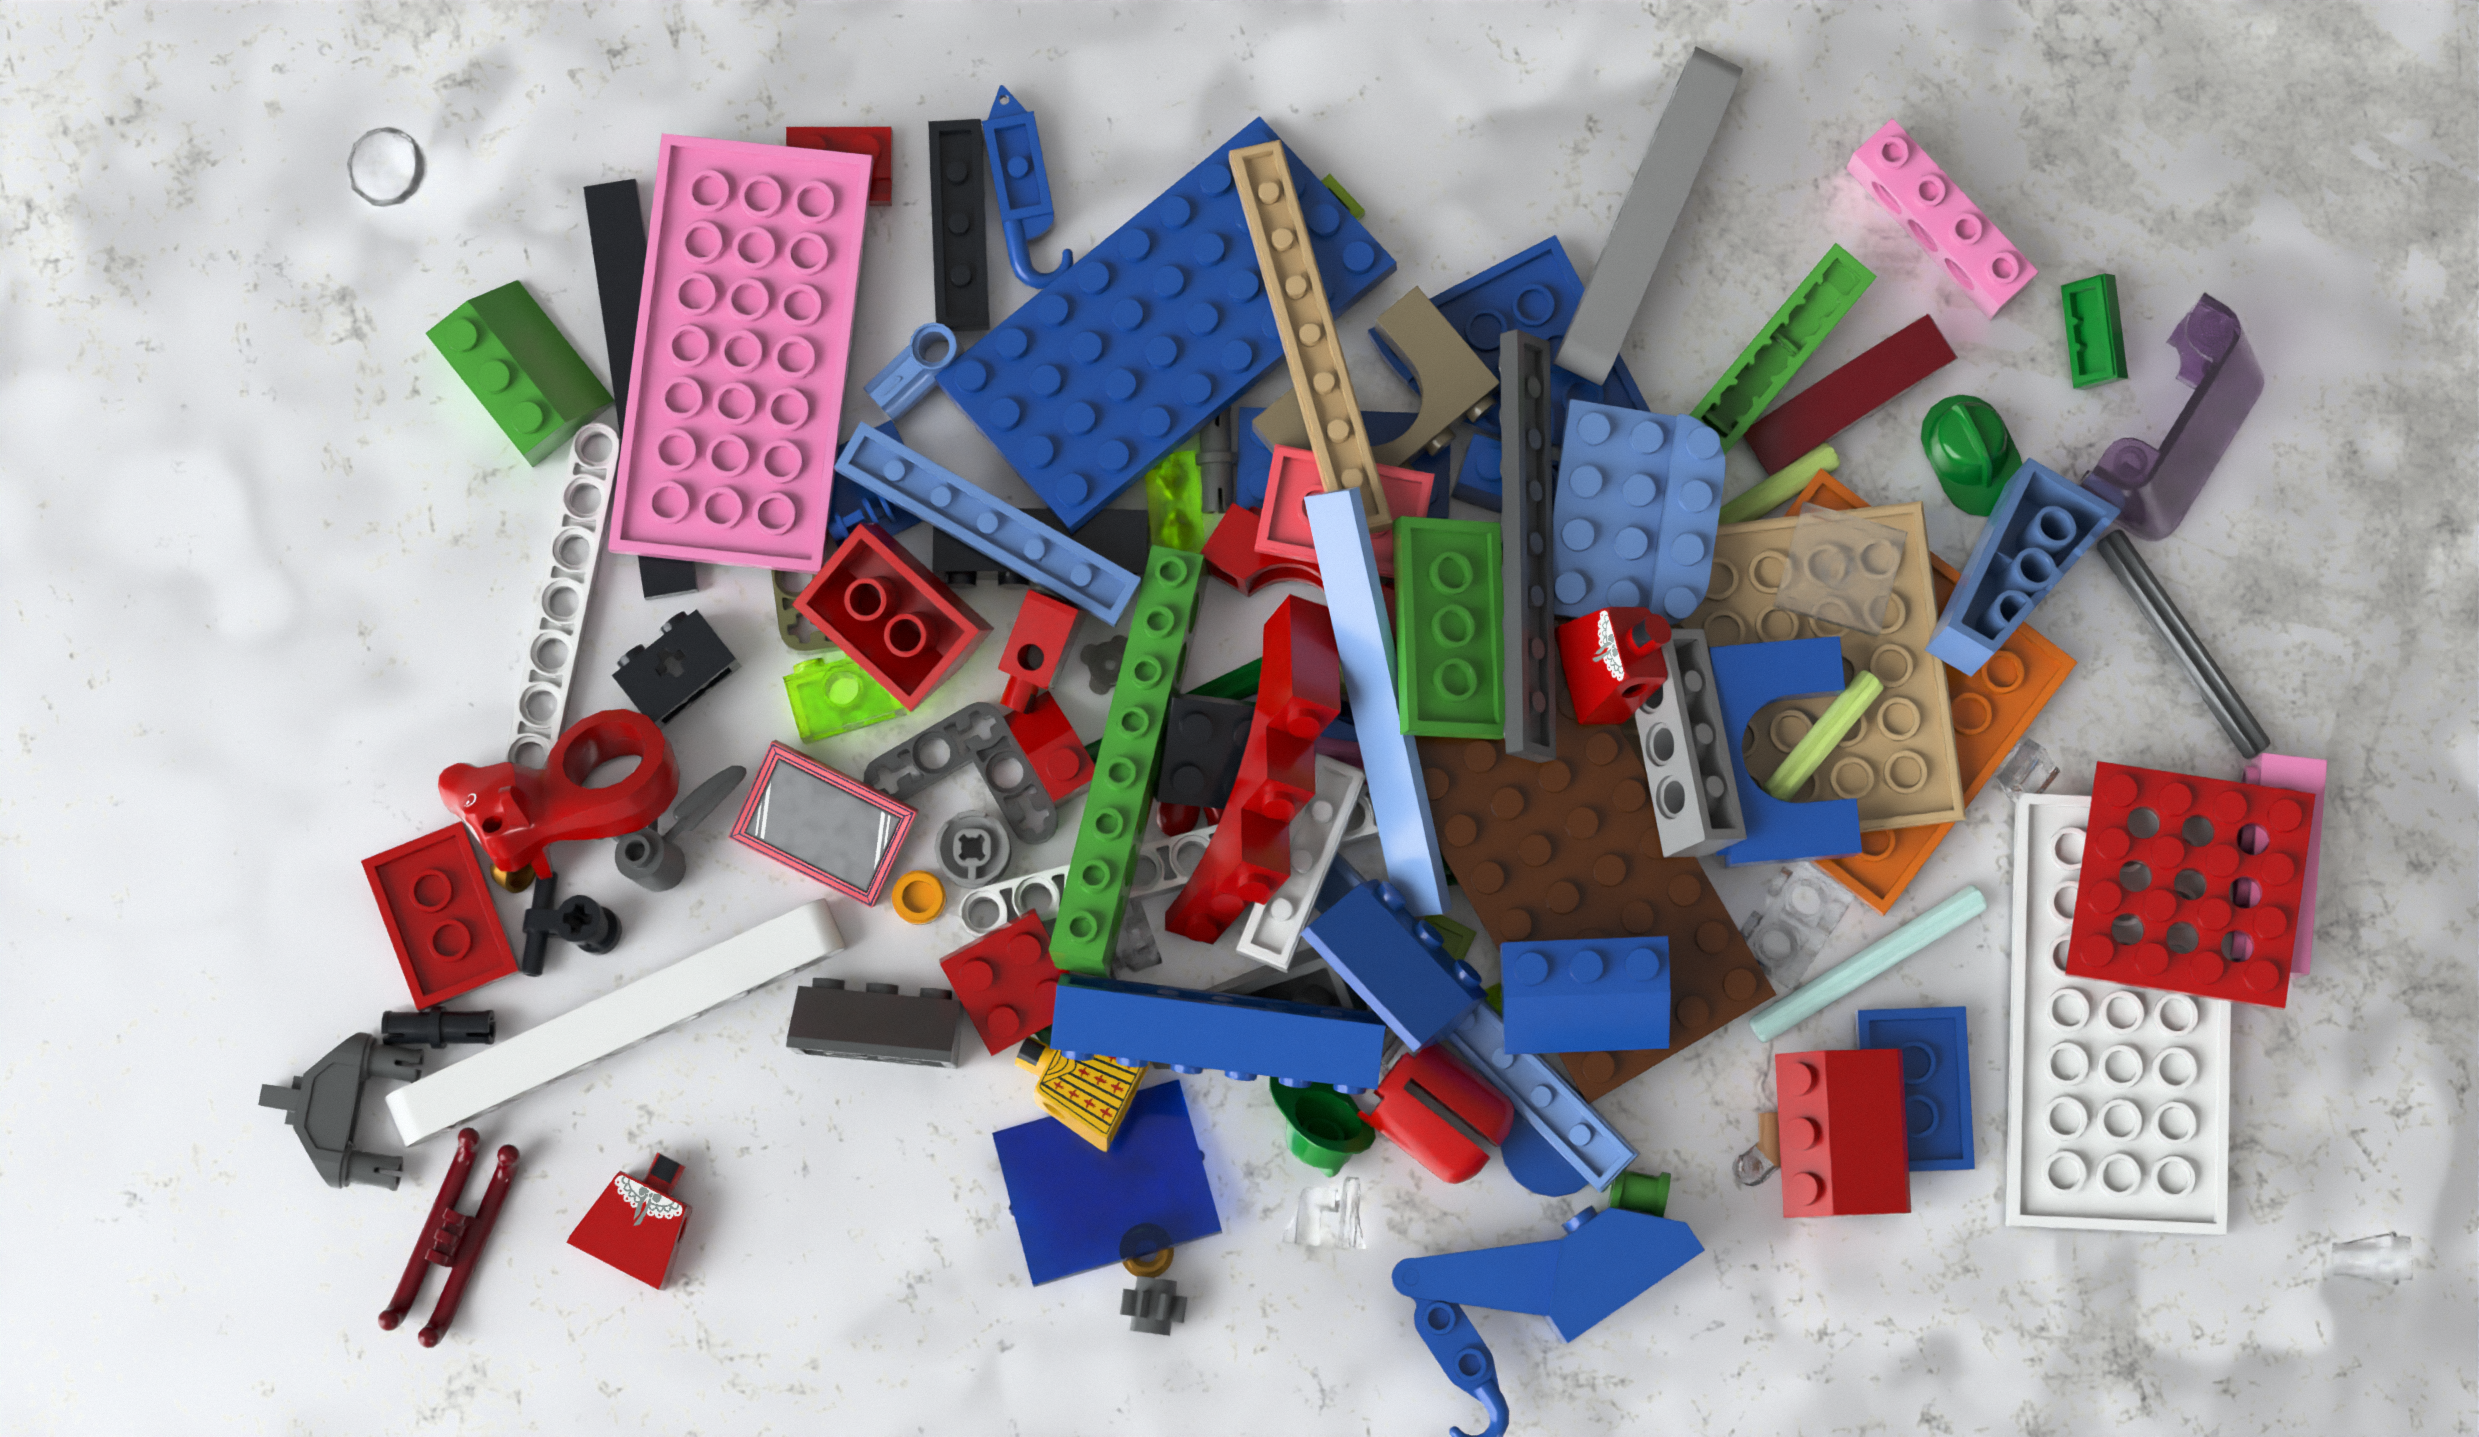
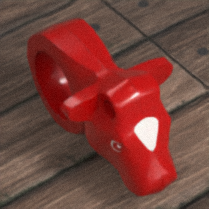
M627 709L603 710L583 718L565 731L550 751L542 769H533L529 766L513 762H502L485 767H477L470 763H456L445 768L439 775L438 788L444 805L451 813L467 824L483 850L488 853L501 872H516L530 862L537 876L542 880L553 877L549 847L553 842L616 837L639 831L650 825L668 809L676 797L680 771L672 744L647 715ZM637 755L643 757L636 770L619 783L606 788L588 789L581 787L589 773L605 761L618 756Z

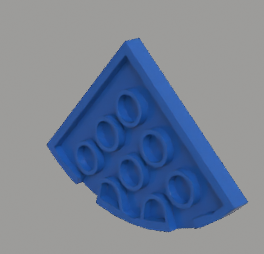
M1556 235L1429 299L1500 382L1498 393L1493 396L1498 402L1495 407L1475 423L1469 418L1461 423V425L1493 438L1502 439L1499 419L1501 408V374L1498 365L1500 334L1516 329L1550 342L1551 447L1561 446L1567 403L1570 399L1651 412L1620 353H1618L1602 386L1553 364L1559 346L1585 290ZM1375 327L1369 329L1367 335L1381 358L1399 380L1421 399L1419 387L1411 372L1378 335Z

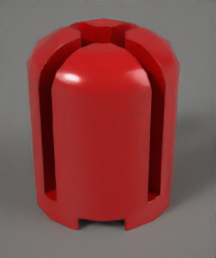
M1440 1043L1419 1050L1414 1057L1408 1052L1404 1055L1402 1054L1380 1082L1378 1090L1375 1089L1373 1091L1381 1099L1369 1116L1362 1110L1356 1116L1378 1130L1442 1181L1458 1184L1472 1179L1483 1169L1491 1157L1404 1090V1086L1409 1081L1494 1147H1500L1512 1129L1514 1122L1513 1103L1506 1094Z

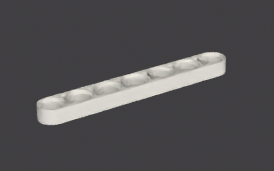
M589 423L582 426L576 432L572 441L508 739L506 762L517 763L519 750L528 744L541 745L545 750L547 759L550 751L564 733L614 499L620 460L621 440L610 426L603 423ZM596 434L605 435L612 442L610 455L601 462L589 461L583 454V446L586 440ZM593 486L600 491L601 503L595 511L580 513L574 509L572 497L580 487ZM572 537H582L590 545L588 558L579 565L567 564L561 556L563 544ZM563 588L575 590L579 596L577 610L567 617L555 615L550 608V600L553 594ZM551 640H560L568 648L566 662L556 669L544 667L539 659L541 647ZM539 692L552 693L557 700L555 714L544 721L533 719L528 711L530 699Z

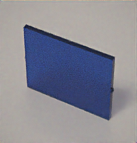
M1179 1079L1137 1091L1107 1153L1098 1149L1052 1116L992 1133L1011 1202L1009 1213L1015 1217L1033 1287L1223 1233L1202 1162L1205 1159V1154L1198 1148Z

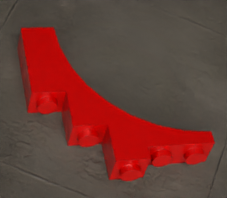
M1289 594L1264 624L1263 660L1258 697L1239 772L1221 820L1202 859L1183 890L1165 912V931L1188 937L1193 941L1213 945L1251 902L1265 905L1291 876L1289 823L1316 794L1314 741L1341 712L1339 652L1327 606Z

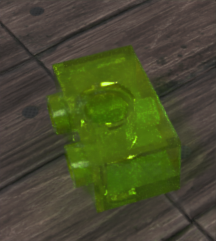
M845 652V659L825 664L823 658L800 662L793 666V674L783 676L798 733L805 745L906 716V708ZM850 678L858 683V692L855 698L845 704L833 702L830 699L832 685L839 679Z

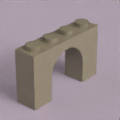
M1418 286L1414 287L1376 318L1375 331L1415 378L1421 394V409L1413 425L1402 436L1383 445L1371 446L1375 463L1415 470L1411 464L1425 452L1434 457L1444 450L1456 438L1452 430L1465 419L1469 418L1475 423L1491 411L1498 403L1493 396L1498 393L1500 385L1498 379ZM1294 387L1252 420V431L1272 454L1275 444L1313 451Z

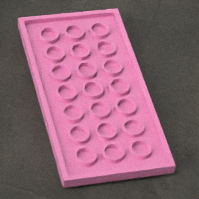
M662 133L608 550L611 553L816 575L824 566L828 537L827 525L830 520L836 472L834 466L837 463L874 164L872 155Z

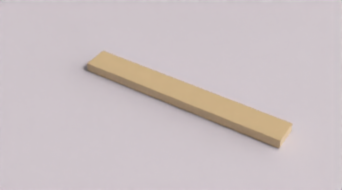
M1281 139L1230 150V166L1324 491L1359 487L1369 534L1391 530L1393 521Z

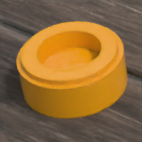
M923 870L910 871L901 876L894 885L892 891L893 907L897 914L910 924H930L941 916L946 907L947 895L941 881L930 872Z

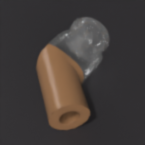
M1778 1112L1758 1113L1759 1141L1743 1155H1739L1733 1162V1175L1738 1181L1747 1186H1756L1764 1183L1781 1168Z

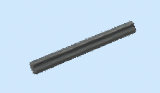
M2117 529L2102 538L2097 543L2098 551L2242 756L2250 759L2268 748L2270 745L2269 737L2125 533Z

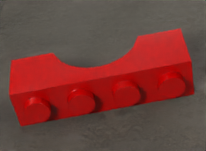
M1232 502L1199 553L1205 557L1209 576L1247 597H1251L1269 585L1287 581L1309 584L1325 593L1319 564L1255 552L1262 509L1255 506H1250L1246 510ZM1387 581L1385 585L1381 584L1397 656L1395 587L1393 582Z

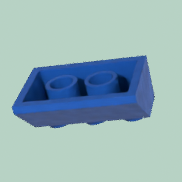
M1378 879L1362 882L1309 924L1300 934L1413 1052L1446 1040L1489 996L1479 985L1482 982L1481 976L1469 963L1462 959L1456 961L1442 947L1444 939L1431 924L1424 920L1418 922L1404 907L1407 904L1405 897L1392 884L1386 881L1381 883Z
M1668 936L1502 942L1499 945L1504 1055L1669 1049L1671 988Z

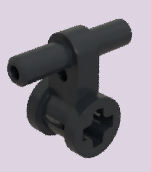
M553 871V877L542 880L536 875L532 906L530 909L525 910L522 932L527 934L521 972L530 977H539L543 974L548 938H563L591 955H603L610 952L621 938L622 925L619 917L613 911L600 906L598 902L585 895L572 896L565 900L558 910L553 909L558 874L556 871Z

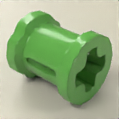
M1625 1169L1611 1184L1608 1208H1625L1651 1213L1652 1216L1663 1218L1668 1199L1671 1173L1662 1172L1659 1176Z

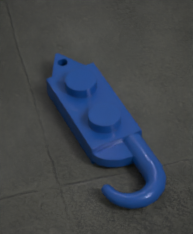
M1000 85L988 120L982 121L1010 265L1016 277L1026 286L1044 289L1073 266V252L1071 249H1065L1062 252V262L1054 272L1040 273L1032 265L1028 241L1037 239L1049 231L1054 224V210L1034 111L1027 112L1004 85ZM1002 98H1008L1009 102L1007 104H1001L1000 100Z

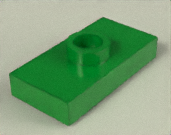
M2104 273L2061 285L2073 388L2086 390L2128 379L2115 275Z

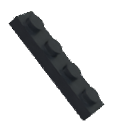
M981 119L928 121L936 323L945 325L952 332L990 330Z

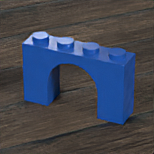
M1840 636L1709 647L1708 652L1747 839L1715 852V855L1724 856L1725 868L1849 858L1862 853L1857 798L1791 803L1778 800L1762 791L1754 783L1747 772L1742 755V741L1746 726L1754 713L1761 708L1780 701L1835 697L1845 691Z

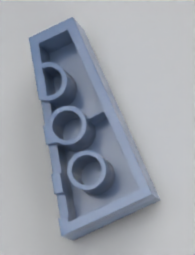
M2029 457L2005 483L1925 651L1972 677L2003 645L2122 510Z

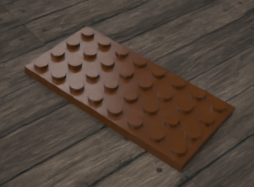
M1554 620V629H1555L1556 627L1559 626L1557 620ZM1555 639L1556 760L1537 763L1506 754L1505 738L1479 739L1414 735L1440 853L1499 955V945L1502 942L1668 936L1671 988L1669 1049L1557 1053L1586 1102L1590 1104L1777 994L1697 858H1664L1647 773L1618 724L1579 725Z

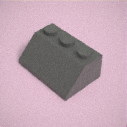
M813 978L812 987L798 986L786 1047L794 1053L957 1069L964 1006L961 1001L952 1000L951 990L920 988L919 997L898 995L899 986L866 983V992L844 990V980L830 978Z

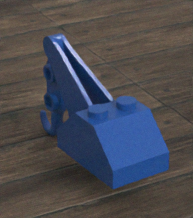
M1591 1205L1561 1225L1567 1234L1557 1240L1419 1258H1406L1398 1262L1393 1268L1391 1281L1398 1293L1414 1300L1416 1304L1414 1325L1418 1334L1449 1380L1480 1401L1490 1417L1488 1428L1479 1435L1465 1434L1457 1426L1451 1427L1449 1434L1452 1437H1503L1509 1425V1408L1505 1397L1499 1389L1492 1353L1459 1304L1542 1316L1561 1344H1568L1705 1251L1686 1222L1611 1207L1597 1213Z

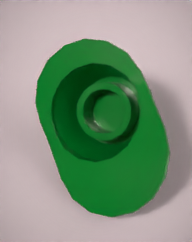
M1959 394L1944 398L1931 407L1922 422V445L1945 494L1954 506L1967 514L1982 517L1990 516L2005 483L2023 465L2020 454L2001 416L1991 404L1980 398Z
M1270 1076L1269 1091L1275 1104L1286 1118L1285 1135L1287 1147L1292 1155L1301 1162L1318 1168L1326 1177L1331 1178L1340 1172L1343 1165L1349 1162L1353 1154H1360L1371 1148L1376 1139L1375 1128L1369 1126L1356 1116L1360 1109L1349 1094L1335 1091L1333 1089L1334 1084L1312 1082L1311 1086L1307 1088L1289 1087L1279 1083V1077Z

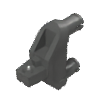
M359 1032L330 1051L306 1071L303 1077L294 1076L292 1088L262 1084L258 1105L287 1110L284 1124L293 1125V1129L312 1163L328 1186L341 1189L348 1187L350 1182L397 1191L401 1177L381 1174L379 1170L383 1168L403 1172V1157L357 1150L354 1144L366 1080H369L371 1075L409 1081L411 1083L420 1080L422 1070L400 1066V1063L408 1062L423 1065L424 1050L380 1044L372 1034Z

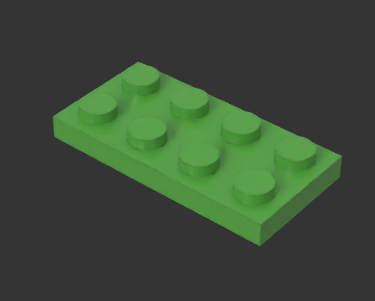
M1400 516L1393 520L1392 523L1400 735L1504 738L1503 727L1505 723V687L1503 684V670L1505 666L1504 633L1502 630L1504 597L1501 575L1500 523Z

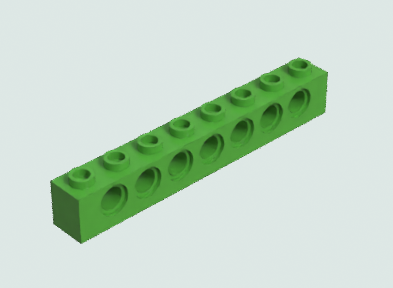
M1156 545L1151 546L1049 946V952L1056 968L1109 979L1154 799L1170 692L1180 693L1209 580L1203 554Z

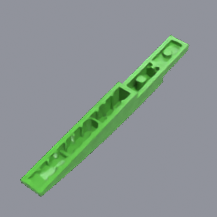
M1837 243L1832 246L1689 414V416L1700 420L1707 427L1717 432L1725 457L1876 279L1877 276Z

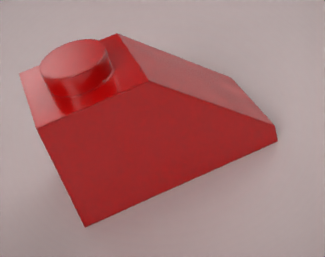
M1049 690L1036 697L1029 715L1013 710L1003 716L1056 809L1089 791L1095 765Z

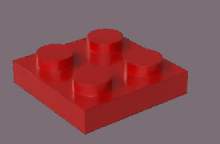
M1035 908L939 959L943 971L991 1056L1053 1024L1056 988L1061 973L1071 974L1069 970L1055 967L1049 952L1052 938Z

